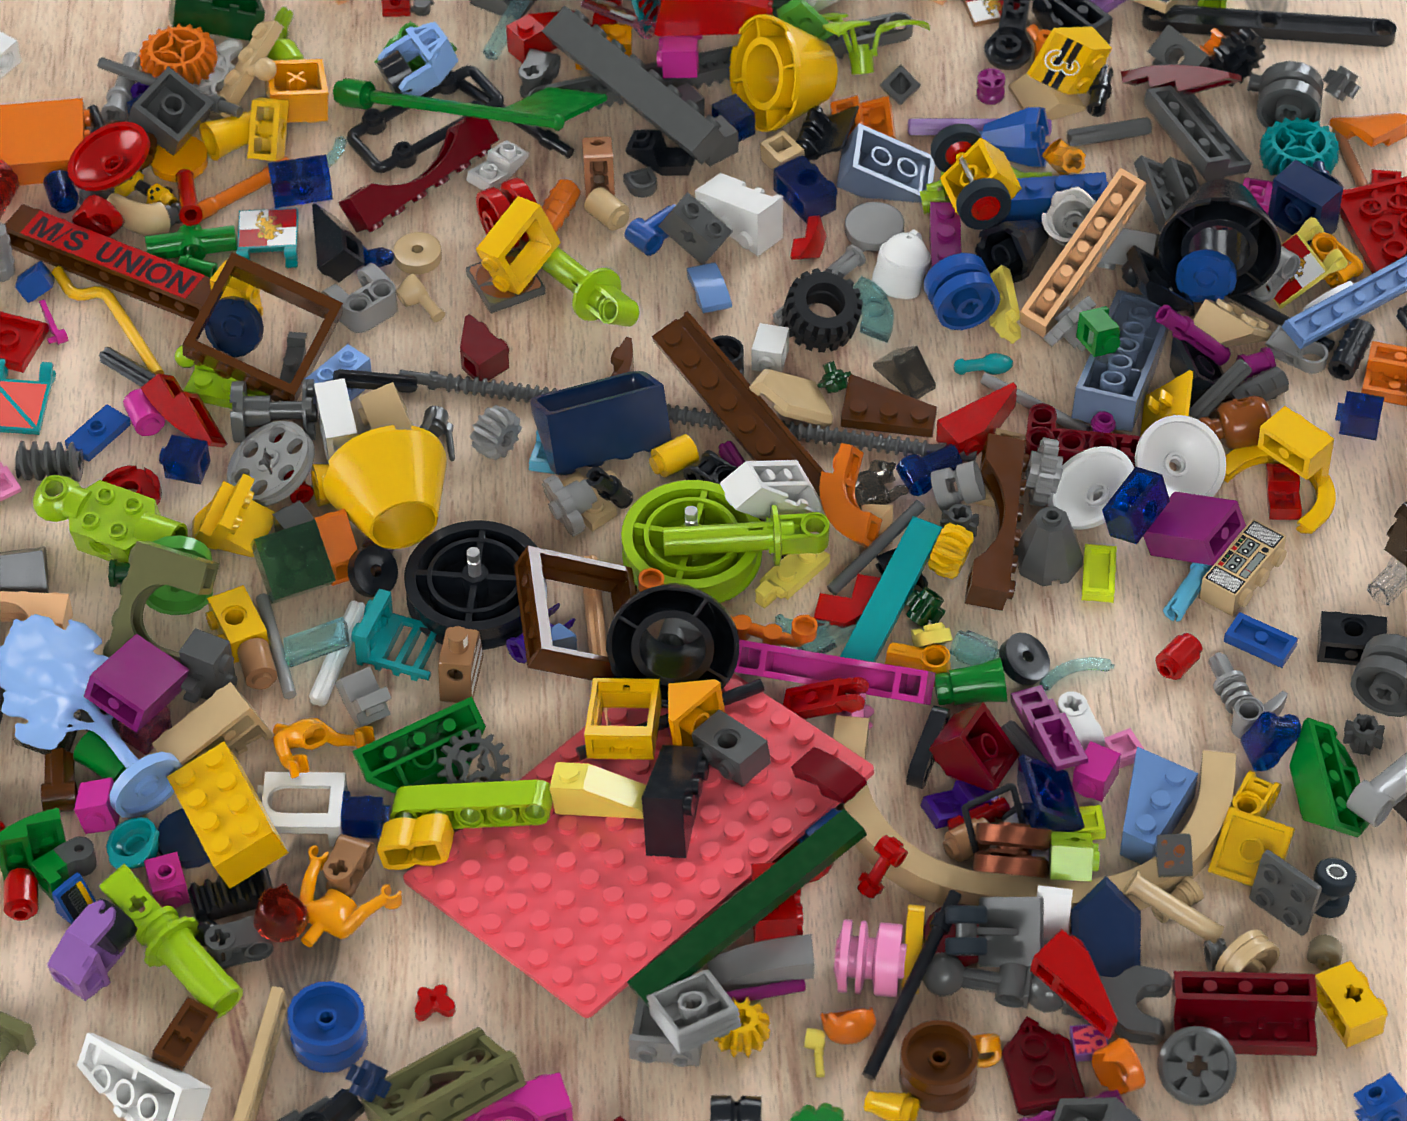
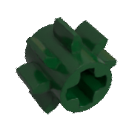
M924 587L921 593L915 589L904 603L910 607L906 615L922 627L928 625L929 622L932 624L938 623L946 610L940 607L944 599L927 587Z

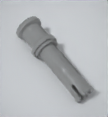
M128 52L124 55L122 64L139 70L140 57H137L135 63L137 54ZM118 75L115 86L109 89L107 93V104L101 110V116L105 122L108 123L111 120L126 121V109L132 104L133 99L130 89L134 84V80Z

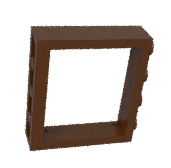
M231 252L183 342V355L193 360L194 365L202 366L203 364L214 369L213 371L222 378L230 379L231 377L238 381H246L248 390L253 392L262 391L270 395L271 399L275 402L279 400L297 401L302 392L303 380L312 373L342 316L343 303ZM231 277L324 319L291 384L198 341Z
M528 545L514 564L527 667L593 681V678H615L607 656L553 646L544 579L611 592L615 616L619 608L628 599L636 595L637 585L634 583L632 568Z

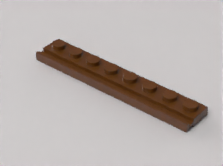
M688 311L680 319H675L652 336L656 346L754 461L797 460L820 497L821 471H825L760 395L757 396L750 390V383Z

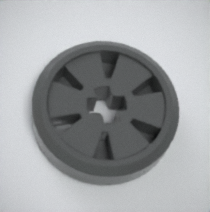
M1191 1026L1176 1031L1164 1042L1158 1055L1157 1070L1162 1085L1175 1099L1189 1105H1207L1219 1100L1229 1091L1236 1077L1237 1061L1233 1048L1221 1034L1206 1027ZM1194 1056H1202L1201 1061L1207 1063L1206 1070H1200L1199 1076H1193V1070H1187V1063L1193 1062Z

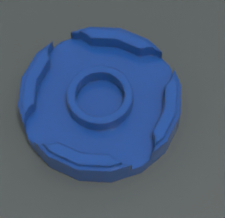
M1208 249L1197 250L1184 256L1178 263L1175 280L1177 288L1181 293L1183 291L1188 294L1193 302L1203 303L1205 299L1217 301L1218 298L1224 299V296L1228 295L1229 292L1231 294L1235 289L1237 272L1235 264L1228 256L1221 252Z

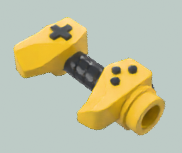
M142 169L128 181L114 188L115 193L123 197H127L137 190L147 196L146 204L161 202L164 206H171L172 203L178 202V199L173 195V189L169 186L163 187L158 183L151 186L144 182Z

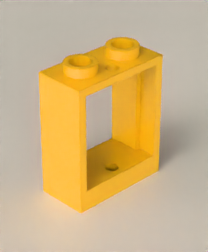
M518 196L477 246L476 251L482 260V266L490 273L493 285L502 292L510 291L520 295L561 241L541 205ZM526 231L530 241L509 265L505 256Z
M593 678L584 733L587 759L654 760L662 705L659 679ZM603 708H649L647 726H601Z

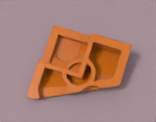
M1402 113L1335 117L1330 119L1329 125L1347 140L1358 136L1370 147H1374L1382 142L1390 146L1407 137V115Z

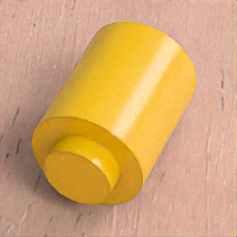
M683 434L652 449L649 463L655 474H660L666 478L689 465L697 463L699 461V453L691 437Z

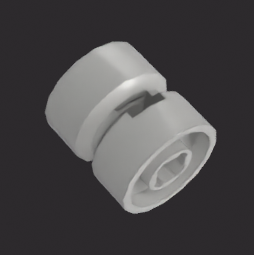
M975 460L957 465L955 471L948 467L931 472L934 496L941 511L943 509L948 510L955 503L961 504V501L971 504L986 499L984 481ZM953 482H956L958 491H955Z

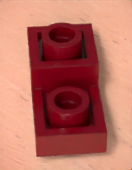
M816 747L809 750L791 766L796 778L818 785L822 796L843 804L854 798L867 785L866 779L852 767Z

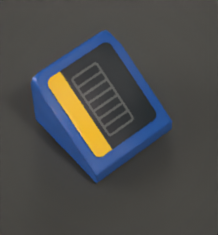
M78 872L52 892L56 912L70 924L77 919L89 904L96 902V899Z

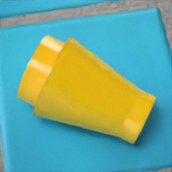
M868 1091L864 1100V1111L873 1113L887 1121H916L919 1112V1099L913 1098L911 1093Z

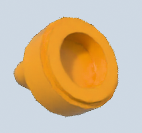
M996 1033L973 1035L979 1053L993 1052V1056L988 1059L978 1058L977 1067L988 1068L996 1065L1002 1057L1000 1036Z

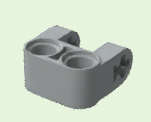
M370 263L357 271L362 288L348 295L337 284L321 292L343 303L342 316L339 321L352 332H366L395 315L398 310L395 284L374 263Z

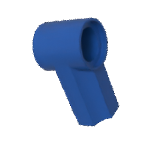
M676 205L667 206L647 220L642 218L634 219L625 230V239L645 255L651 256L661 248L664 239L669 237L658 226Z

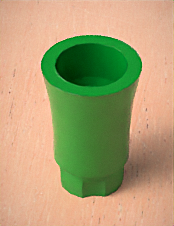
M1000 657L964 668L951 669L949 673H938L935 675L934 684L938 705L954 703L955 706L968 703L1007 702L1006 682Z
M91 730L80 739L73 753L74 760L93 771L102 779L112 777L115 782L122 772L126 770L125 766L103 738Z

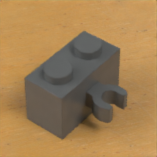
M195 628L179 651L181 664L190 669L187 678L181 686L183 690H186L183 699L194 704L200 698L208 700L215 691L223 688L229 682L235 687L237 685L230 641Z

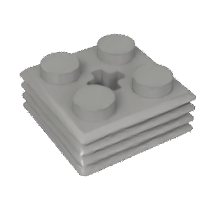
M704 970L647 996L650 1015L680 1054L693 1051L699 1045L717 1037H724L730 1031L741 1026L739 1009L709 970Z

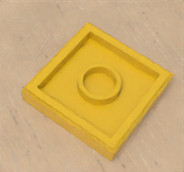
M1229 807L1208 872L1253 887L1262 854L1266 850H1270L1285 861L1295 828Z

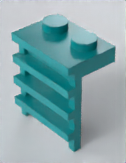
M379 589L374 599L367 602L361 623H356L352 631L351 640L355 642L356 664L363 666L364 663L374 665L375 670L378 671L385 668L392 670L393 675L396 676L403 673L410 675L413 681H417L418 678L429 681L431 672L423 669L437 643L435 641L437 634L431 631L413 667L405 665L422 632L420 627H427L420 620L394 614L391 592ZM403 627H411L412 630L395 662L387 660Z

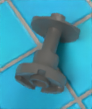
M314 379L303 380L302 401L272 402L271 396H248L246 381H232L230 390L232 411H230L233 441L242 442L249 435V427H260L271 423L272 420L303 419L304 431L312 440H315L317 405L313 404L312 398L315 397Z

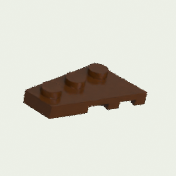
M851 374L841 415V427L933 438L937 407Z

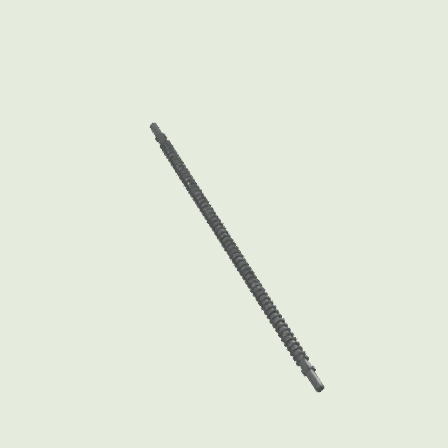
M400 370L399 372L401 375L415 376L417 384L426 385L431 390L446 388V391L450 392L452 389H455L456 393L463 390L466 395L471 391L474 396L477 393H481L482 397L489 394L490 398L498 395L499 399L506 396L509 401L514 397L517 402L524 399L525 403H528L529 400L538 395L557 391L556 388L549 391L548 387H544L541 390L538 385L535 388H531L530 384H527L526 387H523L521 383L514 386L513 382L506 385L503 380L498 384L495 379L491 382H488L486 378L483 381H479L478 377L471 380L470 376L462 379L460 374L454 378L452 373H449L448 376H443L437 371H430L429 374ZM667 404L668 418L673 420L674 424L682 421L683 425L690 422L691 426H695L698 423L701 428L704 425H708L709 429L717 426L718 430L725 427L712 411L706 413V410L702 409L701 412H698L695 407L690 411L687 406L684 409H680L679 405L671 408V405ZM793 421L790 424H785L798 441H801V438H805L807 443L811 439L816 444L819 441H823L824 445H827L828 442H832L833 446H836L837 443L859 446L860 450L863 447H867L868 451L876 448L877 452L880 453L884 449L887 454L890 451H894L895 455L903 452L904 456L911 453L914 458L919 454L922 459H925L926 456L936 458L937 461L943 462L944 459L970 462L976 461L977 451L970 453L968 456H966L964 451L958 455L952 447L947 446L944 442L928 444V441L924 440L923 443H919L917 438L914 442H911L909 437L905 440H901L900 436L892 439L891 435L884 438L883 434H879L876 437L873 432L870 435H865L864 431L861 434H856V430L848 433L846 428L843 432H840L837 427L834 430H830L829 426L821 429L820 425L813 428L812 424L804 427L802 422L799 425H794Z

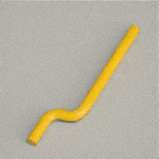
M57 266L52 270L56 281L69 298L77 301L93 298L103 299L148 370L156 375L158 373L164 374L160 364L115 295L109 289L102 286L78 289L72 284L61 266Z

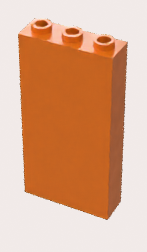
M83 98L0 105V187L71 181L67 171L70 156L78 144L91 134L90 129L87 130V127H92L90 109L85 110Z

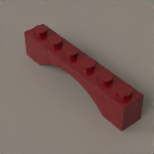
M466 116L447 129L446 137L438 156L429 168L416 179L400 185L371 183L360 187L339 201L338 204L356 233L366 229L371 233L384 225L382 219L390 215L393 218L405 211L406 207L404 204L410 200L415 203L427 196L428 192L426 189L432 185L437 188L449 181L448 174L454 170L456 173L467 169L472 165L470 160L475 156L480 159L487 155L488 150L492 149L491 145L500 139L488 119Z

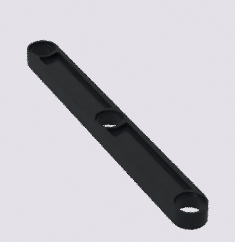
M1174 5L1166 14L1146 6L1142 15V25L1146 29L1156 32H1163L1168 24L1179 33L1212 35L1210 31L1214 28L1218 29L1225 36H1230L1232 31L1238 34L1240 28H1243L1245 31L1251 28L1263 39L1378 47L1392 45L1397 31L1394 22L1379 18ZM1157 15L1162 17V19L1153 20L1149 16ZM1272 23L1275 25V27L1269 28L1263 26L1262 24ZM1383 30L1389 32L1390 34L1380 35L1376 31Z

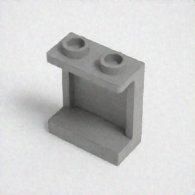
M638 997L633 1032L629 1037L630 1059L643 1063H672L680 1067L689 1065L699 1066L703 1044L693 1051L678 1053L650 1015L649 1008Z

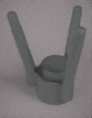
M430 406L424 413L420 428L430 431L437 438L445 434L449 460L454 461L455 449L452 434L454 425L448 422L449 414L444 408Z

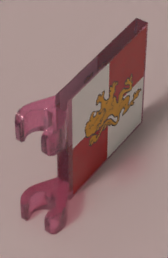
M607 0L582 1L581 7L633 27L644 39L652 38L651 34L644 32V25L649 24L655 27V21L651 19L638 20L634 11ZM651 27L648 32L654 33L655 28Z

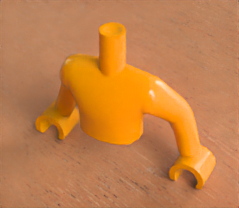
M305 718L290 725L278 723L273 728L274 747L281 764L290 771L291 778L298 777L299 773L310 772L307 755H292L290 749L304 748L313 750L324 745L326 742L336 747L356 746L358 749L365 746V744L375 741L372 726L358 727L354 729V735H347L336 732L318 718Z
M313 845L309 848V865L302 879L299 901L300 917L312 924L301 938L305 946L311 948L324 932L339 939H345L352 935L370 915L384 906L392 910L401 906L402 891H398L394 896H390L391 886L389 884L382 886L381 894L358 908L357 904L350 897L331 888L321 898L314 900L319 871L323 870L324 863L329 857V852H325L321 857H317L318 846Z

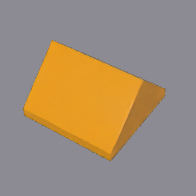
M713 679L668 683V720L673 746L694 747L691 733L719 709L725 713L719 681Z

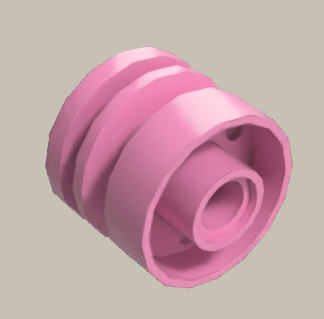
M844 919L843 927L836 941L834 961L838 993H847L849 978H855V994H861L865 979H870L873 984L874 996L897 998L899 979H904L907 944H902L903 924L880 922L876 938L868 935L867 921H861L859 936H852L853 920Z

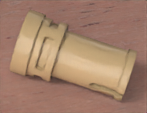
M1188 876L1173 887V891L1169 893L1190 907L1204 898L1203 891L1198 883ZM1151 907L1154 916L1161 923H1166L1170 919Z

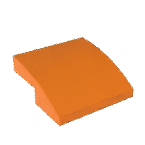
M858 95L830 102L831 115L857 105L859 106L855 123L851 127L849 135L860 123L896 139L892 103L889 95L862 103Z
M1372 341L1360 398L1407 406V347Z

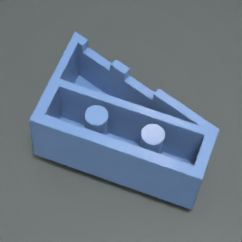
M1137 747L1123 827L1121 856L1141 865L1156 856V836L1172 834L1195 797L1197 772Z

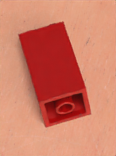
M660 0L653 35H742L739 34V30L748 19L756 15H772L773 0Z

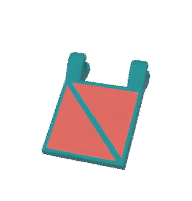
M0 359V432L40 435L51 386L56 378L53 362H42L39 371V381L6 379L8 376V369L5 367L6 361L5 359Z

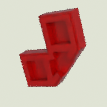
M857 574L852 598L820 593L814 614L818 626L846 630L856 625V621L860 619L881 578Z

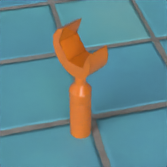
M1216 28L1210 31L1212 32L1210 39L1204 45H1200V49L1209 56L1215 55L1214 47H1220L1222 45L1221 39H1225V35Z

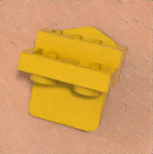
M243 473L235 486L223 481L212 501L196 514L192 520V538L204 543L211 549H220L248 557H255L260 553L273 526L272 514L275 512L252 500L255 493L250 488L255 479Z

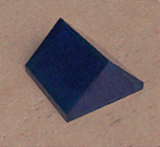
M1024 754L1018 758L1017 786L1029 825H1031L1030 828L1061 832H1074L1083 829L1085 825L1068 771H1056L1050 764Z

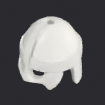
M1080 187L1055 192L1048 212L1042 213L1044 229L1055 242L1065 247L1096 201Z
M913 229L909 233L896 234L881 245L873 271L872 283L883 294L898 299H913L919 296L924 275H927L930 270L931 255L922 240V235L918 231Z

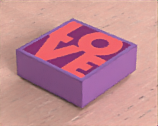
M1093 1025L1070 1026L1069 1034L1076 1062L1091 1061L1092 1055L1097 1049L1108 1045V1039Z

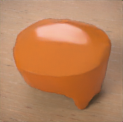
M1124 1038L1116 1039L1093 1053L1091 1062L1096 1077L1101 1085L1107 1087L1109 1091L1117 1089L1121 1095L1144 1087L1146 1078L1136 1051L1128 1040Z

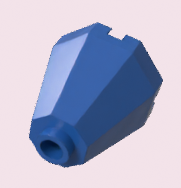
M1025 108L984 124L983 130L979 131L981 137L1005 153L1009 161L1030 167H1046L1047 161L1042 157L1043 152L1049 146V142H1045V135H1049V124L1045 108Z

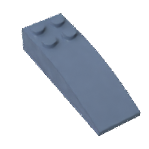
M1117 290L1109 309V316L1119 326L1121 344L1115 353L1097 357L1090 353L1075 389L1071 418L1091 424L1093 416L1098 412L1104 411L1114 417L1116 422L1115 430L1132 432L1152 382L1169 331L1168 328L1156 322L1155 315L1160 306L1148 300L1144 295Z

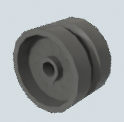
M1295 61L1279 62L1267 68L1260 79L1256 113L1260 123L1267 128L1272 127L1275 121L1282 123L1285 117L1289 120H1295L1296 117L1299 120H1306L1309 117L1310 122L1319 121L1324 86L1321 75L1313 67Z
M1384 633L1374 636L1367 642L1361 655V660L1353 672L1350 685L1354 695L1363 705L1386 716H1407V637Z

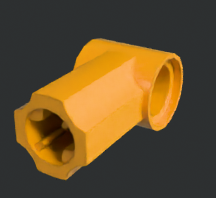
M1061 138L1051 143L1042 154V157L1059 175H1069L1072 172L1079 174L1086 167V155L1079 148L1068 146Z
M895 642L889 644L885 664L926 670L936 674L949 673V670H951L950 652L943 645L932 644L925 648Z

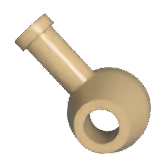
M412 273L407 276L397 288L396 295L405 307L421 304L435 323L444 318V310L439 308L431 299L426 288L415 274Z

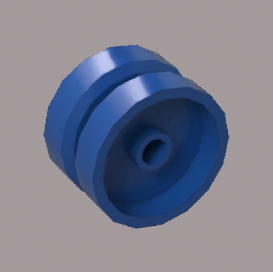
M958 253L940 260L928 271L924 279V291L933 306L938 320L942 326L950 330H965L985 322L995 313L1000 303V293L984 261L973 253Z
M324 981L304 987L293 997L288 1007V1028L291 1034L292 1050L300 1063L308 1069L321 1073L339 1072L351 1067L352 1063L355 1064L363 1056L368 1045V1030L364 1004L356 991L346 984Z

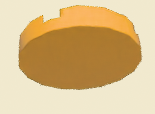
M191 136L174 156L157 144V151L150 165L153 173L165 181L176 182L175 175L181 169L192 171L194 174L193 178L195 179L204 172L208 165V152L202 141Z

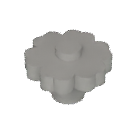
M1087 296L1072 310L1067 306L1055 318L1058 323L1043 339L1052 347L1064 337L1073 348L1078 347L1081 351H1084L1086 348L1076 338L1079 313L1093 309L1096 303Z
M556 475L543 480L544 493L550 501L548 506L555 519L564 524L568 533L573 537L583 532L586 526L581 514L591 509L592 504L597 502L596 494L586 482V479L580 482L576 480L565 487Z

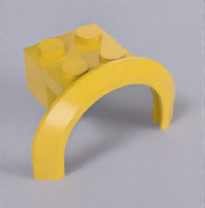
M1284 406L1260 426L1258 445L1236 448L1225 455L1226 473L1224 481L1228 483L1241 471L1254 465L1268 463L1285 465L1304 479L1309 480L1315 489L1317 501L1313 508L1297 521L1299 526L1296 528L1300 533L1312 534L1328 520L1336 502L1335 487L1329 476L1334 438L1326 431L1319 429L1304 419L1302 415Z

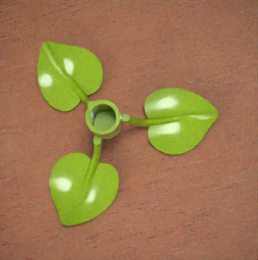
M820 14L825 20L832 21L822 25L823 29L838 37L843 36L849 54L852 75L874 73L873 56H878L877 48L882 33L905 25H917L930 30V25L920 20L903 19L878 25L872 49H869V44L858 45L854 29L870 25L869 21L850 20L843 22L842 18H848V14ZM848 30L850 31V36H851L852 45H851L849 36H848V34H847V31H848Z

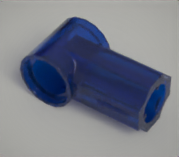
M950 444L923 457L917 454L908 455L898 462L896 471L910 494L920 496L932 489L931 472L948 467L955 471L956 466L962 464L963 461L955 445Z

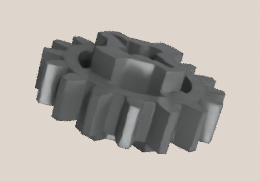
M479 729L475 731L473 737H470L469 732L464 730L461 732L462 740L452 736L449 739L452 747L444 745L440 749L446 757L437 759L436 763L444 766V770L440 771L437 776L441 778L446 777L447 782L445 784L472 783L475 780L483 782L505 781L500 776L501 774H508L510 769L502 764V762L509 759V755H500L499 750L504 746L503 743L494 746L492 744L493 734L483 739ZM464 745H478L472 752L467 753L464 750H459ZM489 753L493 757L495 769L489 765L487 758ZM479 756L477 767L480 771L477 770L466 778L470 767L466 761L470 762ZM452 763L458 768V779L453 774Z

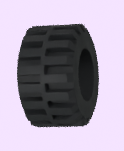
M819 268L812 270L811 274L806 271L801 274L800 279L796 278L793 281L782 309V316H784L782 323L783 327L789 328V337L794 336L796 338L795 343L800 346L803 343L807 345L806 349L810 351L813 348H818V352H825L826 348H829L830 351H835L839 345L843 347L847 344L849 338H852L862 313L863 301L859 299L861 294L859 289H853L854 282L851 279L846 281L843 279L844 274L838 272L837 275L833 274L832 269L826 268L825 272H821ZM813 303L827 305L835 312L836 316L830 318L818 316L809 309L808 305Z

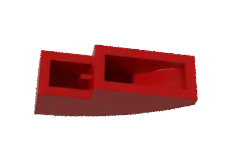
M158 373L141 387V390L155 409L179 431L207 446L224 448L227 445L226 440L199 395L183 392L174 376Z

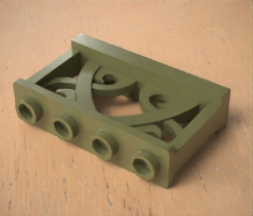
M477 1027L386 1077L384 1080L392 1083L385 1099L376 1095L373 1103L360 1098V1101L364 1105L369 1121H462L525 1086L527 1083L516 1055L510 1050L505 1051L485 1035L480 1027ZM452 1080H455V1081H453V1082L447 1084L446 1086H444V1087L438 1089L437 1091H435V1092L429 1094L428 1096L423 1097L424 1095H426V1094L432 1092L433 1090H435V1089L441 1087L442 1085H444V1084H446V1083H448V1082H450V1081H452Z

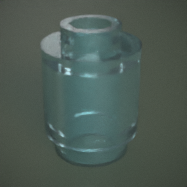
M960 630L952 642L950 654L956 656L957 661L970 666L984 663L999 657L998 641L970 630L967 632Z

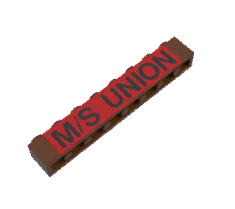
M22 204L4 224L13 250L55 267L61 266L65 271L193 322L196 320L211 292L210 278L144 252L139 248L121 243L114 238L96 233L89 228L78 226L63 218L43 212L38 208Z

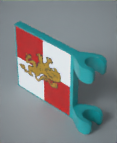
M298 208L239 211L236 254L250 260V253L284 251L286 268H297Z

